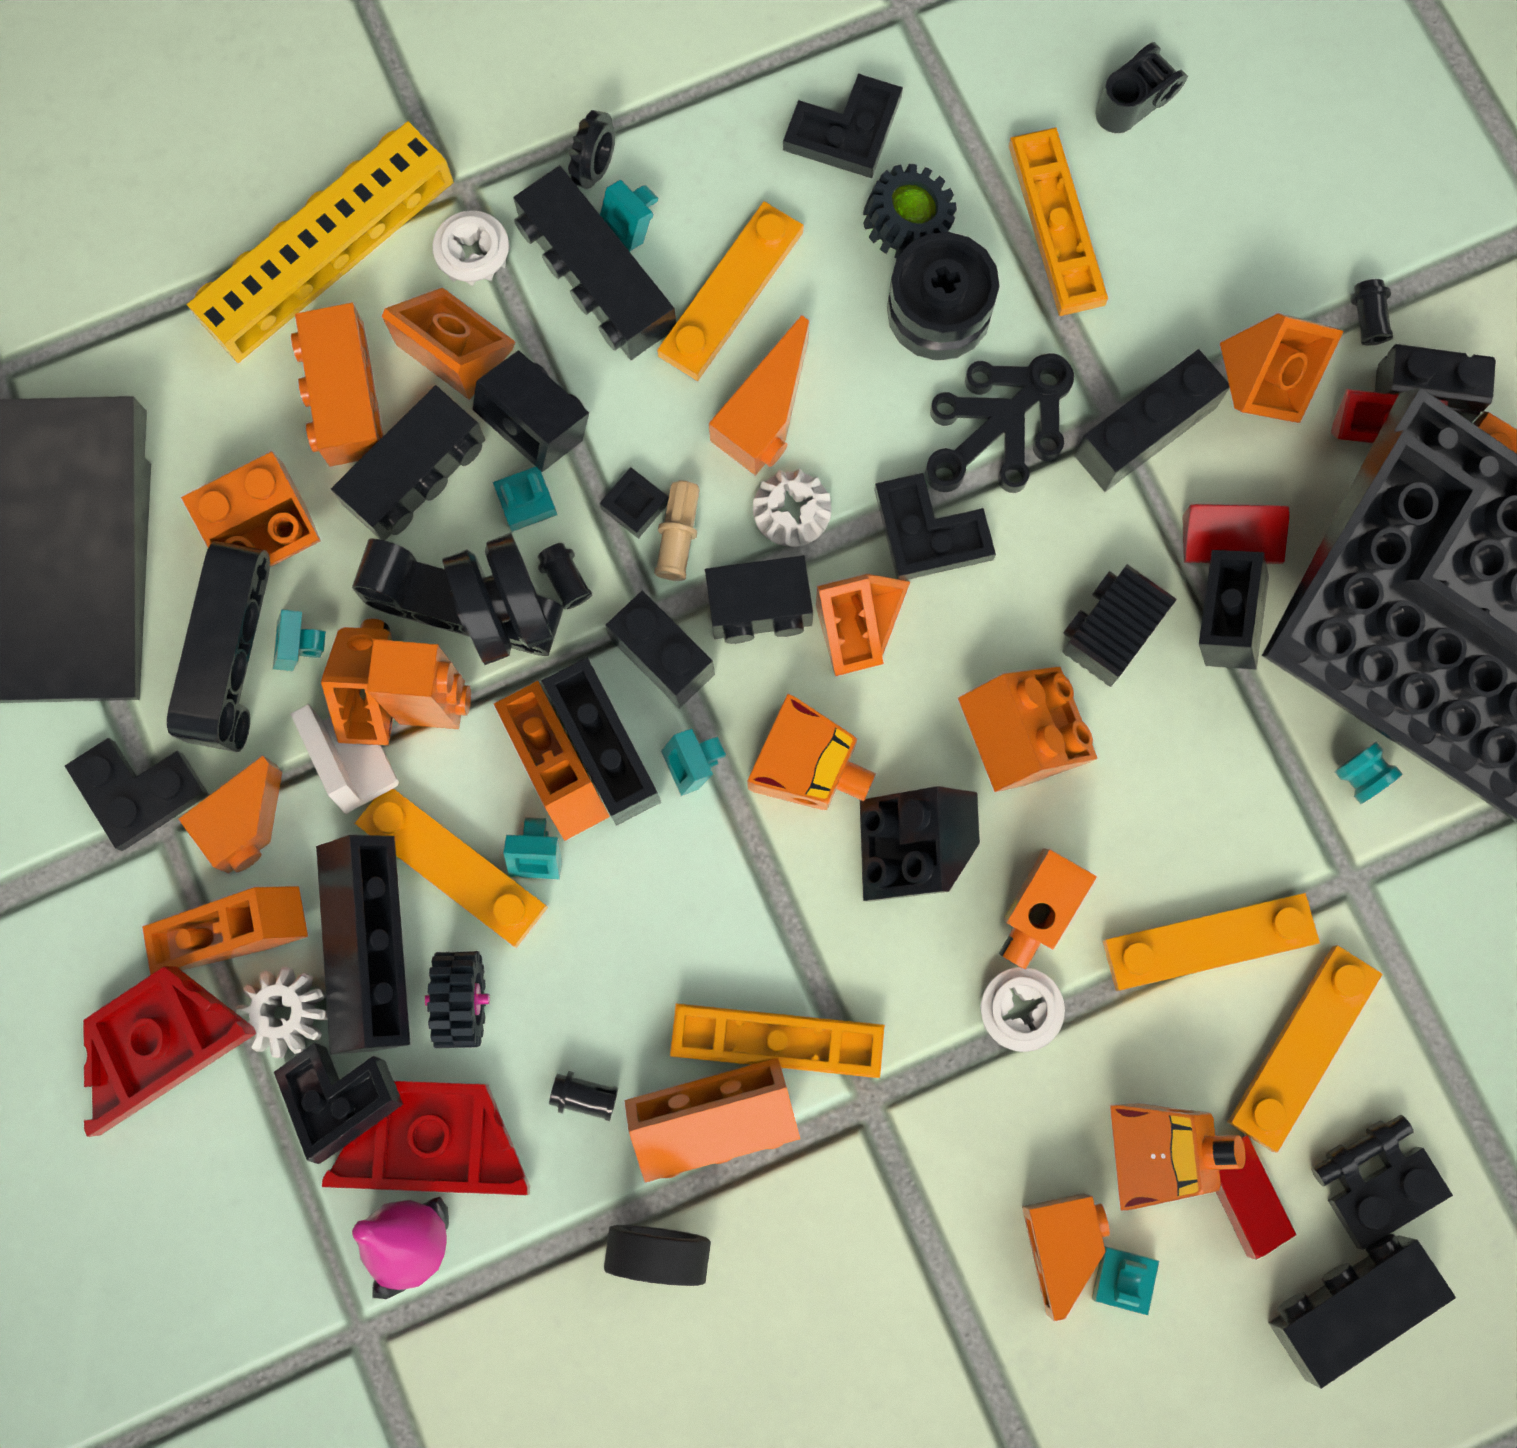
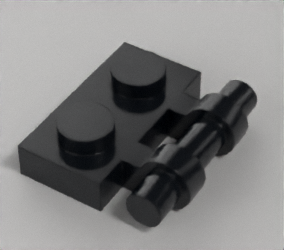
M1399 1115L1386 1124L1381 1120L1366 1129V1136L1346 1148L1341 1144L1326 1153V1160L1311 1168L1314 1177L1323 1187L1336 1179H1339L1345 1190L1329 1199L1328 1202L1356 1248L1361 1250L1368 1248L1453 1196L1424 1148L1415 1147L1404 1155L1401 1152L1398 1142L1414 1133L1411 1124L1403 1115ZM1379 1155L1385 1166L1363 1179L1359 1173L1358 1166Z

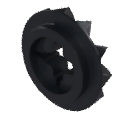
M591 110L586 115V118L579 122L578 132L576 136H573V146L569 151L571 157L568 165L569 174L576 186L584 189H590L604 176L611 162L615 146V130L610 114Z

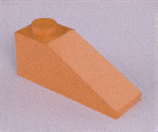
M802 315L709 422L710 441L755 476L765 464L772 467L783 455L788 445L785 440L809 337V320Z
M539 681L494 703L545 809L564 841L610 817Z
M299 886L253 887L142 926L150 975L163 966H176L180 970H186L269 950L308 937Z

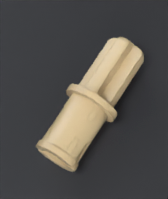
M679 480L671 485L665 522L659 524L658 532L662 534L657 567L654 571L657 577L672 581H683L686 579V567L691 540L697 538V530L693 528L700 492L697 484Z

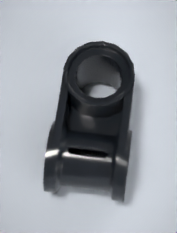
M1155 42L1146 45L1128 63L1112 73L1107 79L1095 112L1097 122L1106 131L1124 133L1130 130L1156 108L1167 104L1187 81L1188 75L1183 70L1176 71L1159 54L1161 48Z

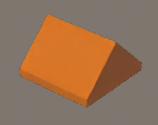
M443 287L387 307L382 314V318L395 344L469 400L475 394L476 381L503 362L516 343Z
M1277 313L1220 342L1234 408L1243 413L1300 423L1344 331L1324 324Z

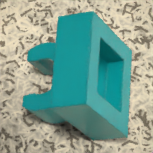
M622 180L606 187L600 216L629 252L644 243L650 220L654 216L648 207L657 203L659 198L646 185L632 192Z
M536 466L493 482L512 532L558 515L543 475Z
M281 609L276 625L273 669L293 671L298 662V655L321 658V653L324 652L326 631L301 629L302 612Z
M692 728L673 735L661 750L681 796L699 790L713 775L711 768L719 764L718 759L726 756L718 737L699 744Z
M525 817L523 835H506L503 854L509 877L560 879L562 858L558 837H549V831H545L546 818Z
M1104 1246L1106 1252L1099 1262L1092 1300L1149 1315L1159 1261Z

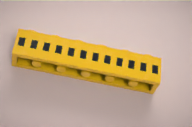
M407 121L397 130H392L385 134L379 141L378 146L361 160L350 163L343 171L342 176L325 190L314 193L308 199L306 205L289 220L282 221L274 226L269 236L254 249L239 255L230 269L214 282L203 285L197 291L195 298L186 305L212 337L237 363H240L289 322L296 313L302 311L451 186L454 182L446 159Z

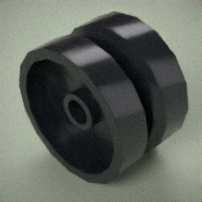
M951 232L927 234L910 243L896 259L887 303L889 327L901 345L917 356L937 361L958 358L973 350L987 334L1000 287L997 266L988 251L970 237Z
M511 532L487 541L485 555L492 575L485 577L476 555L468 549L442 559L452 590L450 595L467 636L471 637L484 665L510 656L511 642L504 624L505 622H512L520 642L528 648L553 639L541 603Z

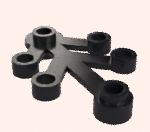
M1049 353L1037 356L1028 367L992 366L985 361L972 363L966 372L965 385L974 394H985L991 390L993 385L1023 388L1011 399L957 397L950 392H942L936 395L932 401L930 415L933 421L939 425H951L958 418L988 420L955 450L939 449L929 457L925 470L927 483L939 492L954 491L962 484L966 467L1004 433V464L999 472L998 482L1000 487L1009 493H1017L1023 490L1030 476L1029 468L1025 464V413L1039 401L1040 431L1033 442V452L1037 458L1043 461H1053L1058 458L1064 447V437L1059 432V400L1070 392L1074 382V372L1069 362L1058 354ZM982 372L987 375L989 380L986 383H977L973 380L972 374ZM1050 374L1055 377L1057 383L1055 385L1044 384L1040 376ZM942 403L950 404L954 412L949 415L941 414L937 410V406ZM1045 438L1052 439L1056 443L1057 448L1051 451L1045 450L1041 446L1040 441ZM940 468H947L953 473V478L947 481L941 480L937 477L936 471ZM1009 470H1016L1021 474L1022 480L1016 483L1010 482L1006 478L1005 473Z

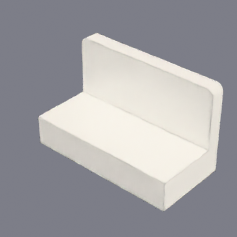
M309 704L291 713V717L328 796L345 814L398 786L399 781L381 745L338 743L331 717L322 720Z

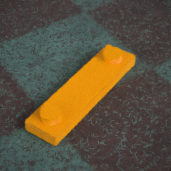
M1054 127L1011 137L1009 150L1058 315L1064 316L1105 306L1108 301L1107 292L1057 128Z
M763 201L657 349L658 357L696 381H699L803 234L804 225Z
M391 789L375 798L354 823L368 835L395 836L396 856L515 948L519 946L548 908V906L395 789Z
M1306 893L1102 941L1116 991L1320 944Z
M1332 946L1227 1123L1248 1135L1271 1152L1278 1153L1383 974L1340 946Z
M676 1003L670 1057L746 1065L779 1058L781 1068L880 1078L885 1025Z

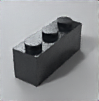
M1198 349L1084 434L1074 456L1103 491L1106 492L1214 411L1229 390V383Z
M435 385L331 490L351 514L380 540L385 541L391 534L398 535L407 528L413 519V512L425 500L431 501L441 494L448 483L447 478L460 465L467 466L475 460L481 452L485 437L478 422Z
M588 657L541 680L615 825L617 826L662 803Z
M1389 1234L1366 1248L1369 1256L1354 1266H1351L1350 1263H1345L1325 1274L1322 1278L1325 1285L1309 1296L1304 1292L1296 1294L1277 1308L1280 1315L1268 1323L1307 1382L1322 1389L1456 1299V1296L1418 1239L1400 1235L1396 1237L1394 1234Z

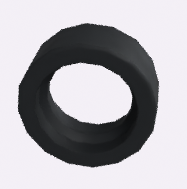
M634 1225L610 1226L604 1270L606 1273L617 1277L648 1283L677 1286L703 1285L706 1282L711 1241L704 1236L670 1229Z

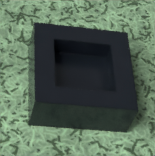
M630 467L599 504L603 512L639 539L666 508L669 496Z

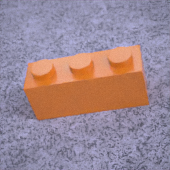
M353 302L296 313L295 318L298 332L291 333V342L297 361L303 362L305 377L299 378L298 383L305 407H311L313 422L306 423L310 447L313 452H320L329 467L357 462L384 436L364 323Z
M374 639L367 692L400 725L459 729L461 715L467 716L470 710L471 688L465 685L462 675L457 671L438 644Z
M779 1058L624 1100L629 1134L645 1183L660 1178H672L685 1171L710 1164L725 1163L735 1157L764 1149H775L785 1143L800 1140Z

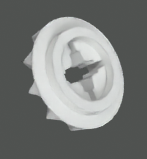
M464 211L452 215L440 225L433 239V255L439 270L447 274L453 282L456 280L465 281L471 286L476 281L483 279L492 281L494 273L501 267L505 268L508 251H510L508 236L502 224L493 216L481 211ZM475 241H479L481 251L485 255L472 253L468 259L465 258L463 248L459 244L472 246Z
M801 469L795 472L779 470L775 476L767 481H762L753 500V515L756 525L766 538L782 546L797 547L811 543L825 531L830 521V493L826 491L818 477L813 478L805 474ZM786 491L789 492L790 496H793L796 502H807V504L800 507V524H797L796 519L792 518L789 511H778V509L784 506Z
M1017 967L998 974L986 986L980 1004L984 1029L999 1045L1018 1052L1038 1050L1049 1044L1059 1033L1065 1016L1064 1000L1057 985L1046 974L1032 968H1026L1025 970ZM1011 988L1015 995H1019L1022 1001L1041 999L1042 1003L1036 1005V1009L1029 1013L1033 1031L1030 1030L1028 1024H1024L1021 1018L1003 1020L1002 1016L1008 1014V1011L1014 1007L1012 1000L1014 996L1010 991Z

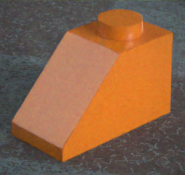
M261 756L178 819L211 865L228 874L233 870L241 872L252 866L260 859L262 855L260 850L271 842L282 771L275 763L264 756Z
M1084 1193L1022 1206L1046 1315L1053 1321L1063 1320L1067 1317L1106 1252L1103 1237L1109 1236L1110 1230L1104 1207L1101 1203L1095 1205L1093 1196Z

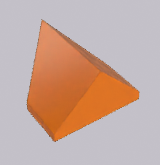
M864 574L817 586L815 606L835 676L884 664L882 656L910 581Z

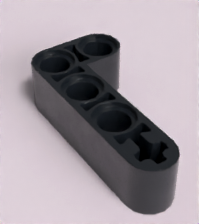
M368 539L352 585L354 592L367 606L383 613L467 636L450 595L452 590L444 569L417 562L410 551L394 543L380 539ZM537 595L553 635L552 640L528 648L520 642L512 622L508 621L504 624L512 649L539 656H549L564 607L556 601Z
M213 541L208 547L167 713V730L171 736L186 743L233 752H240L243 749L249 735L250 712L248 708L239 704L269 577L270 557L267 550Z

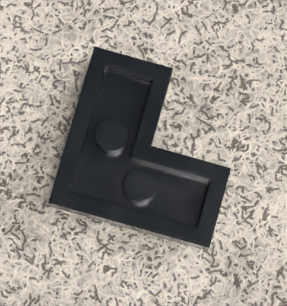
M858 73L843 114L798 100L783 139V151L872 178L901 101L903 87Z
M923 473L875 483L874 491L897 579L908 580L994 560L996 552L984 508L935 519Z
M107 738L65 765L66 770L115 849L120 851L126 850L209 795L184 754L179 751H175L136 776L116 742Z
M314 1042L303 1052L274 1071L306 1160L319 1165L403 1105L386 1061L376 1056H372L346 1076L339 1079L327 1047Z

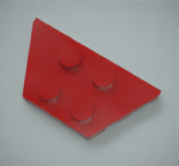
M163 966L83 1020L84 1047L87 1051V1060L84 1065V1087H92V1119L84 1120L86 1136H100L256 1035L254 1027L178 967Z
M394 1081L403 1105L343 1147L330 1170H327L322 1179V1187L504 1195L530 1194V1184L488 1084Z

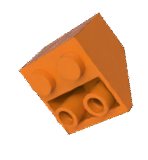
M272 451L181 497L207 547L213 541L267 550L270 557V567L321 541L307 506L284 463Z
M1060 666L1004 673L958 697L994 792L1023 787L1098 759L1092 745V734L1087 725L1082 721L1073 699V687L1064 676Z

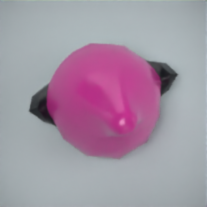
M441 1197L429 1199L423 1204L412 1200L386 1203L366 1220L358 1221L354 1225L352 1235L359 1247L360 1260L374 1278L372 1298L388 1299L406 1289L419 1287L439 1270L445 1255L447 1244L446 1230L449 1226L448 1207Z

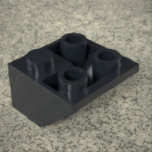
M935 786L867 798L864 801L859 800L863 901L872 902L949 892L980 844L977 792Z

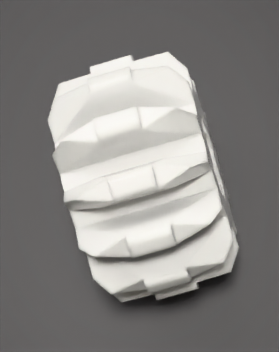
M288 967L281 968L277 979L271 972L264 971L260 973L259 981L262 989L246 985L243 988V992L252 999L250 1006L238 1005L235 1009L237 1014L249 1016L250 1020L248 1023L254 1027L257 1033L252 1041L251 1048L256 1052H263L270 1046L271 1056L275 1058H283L288 1047L294 1054L303 1052L306 1049L303 1035L312 1040H319L322 1036L320 1030L312 1024L314 1019H328L327 1011L315 1009L314 1007L315 1004L321 1002L326 997L325 991L322 989L309 991L312 986L313 977L303 973L295 979L294 970ZM276 1006L291 1007L290 1018H274Z

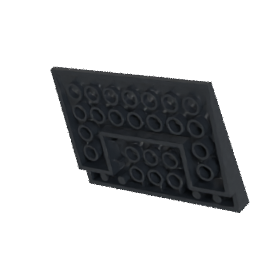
M1420 387L1400 392L1262 656L1516 822L1517 454Z
M134 396L0 399V703L140 700L151 463L145 458L147 410Z

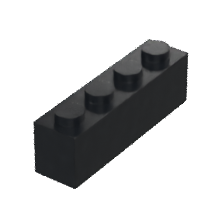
M560 165L513 197L518 217L514 219V222L519 232L529 244L536 241L545 253L542 254V258L548 269L557 279L563 276L573 287L570 293L575 303L585 315L593 312L601 322V325L598 326L601 335L614 351L621 348L627 357L633 360L670 333L676 324L675 308Z
M348 835L316 846L330 1055L372 1052L410 1045L395 836Z

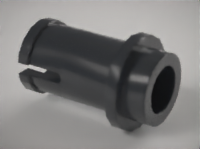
M1370 279L1354 286L1355 293L1351 295L1350 299L1351 303L1357 306L1362 345H1378L1393 339V332L1390 327L1387 299L1391 296V289L1385 287L1384 280Z
M557 543L539 553L537 556L540 561L538 570L540 573L547 574L564 609L575 608L592 597L591 590L588 589L573 561L575 553L572 549H567L564 543Z
M568 1071L567 1076L557 1073L549 1105L558 1107V1113L563 1114L564 1110L568 1109L603 1118L606 1121L611 1120L618 1087H609L573 1078L574 1072Z

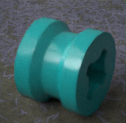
M1377 741L1335 770V773L1341 780L1349 781L1354 787V797L1360 804L1380 793L1403 775L1397 766L1388 765L1382 757L1383 749Z

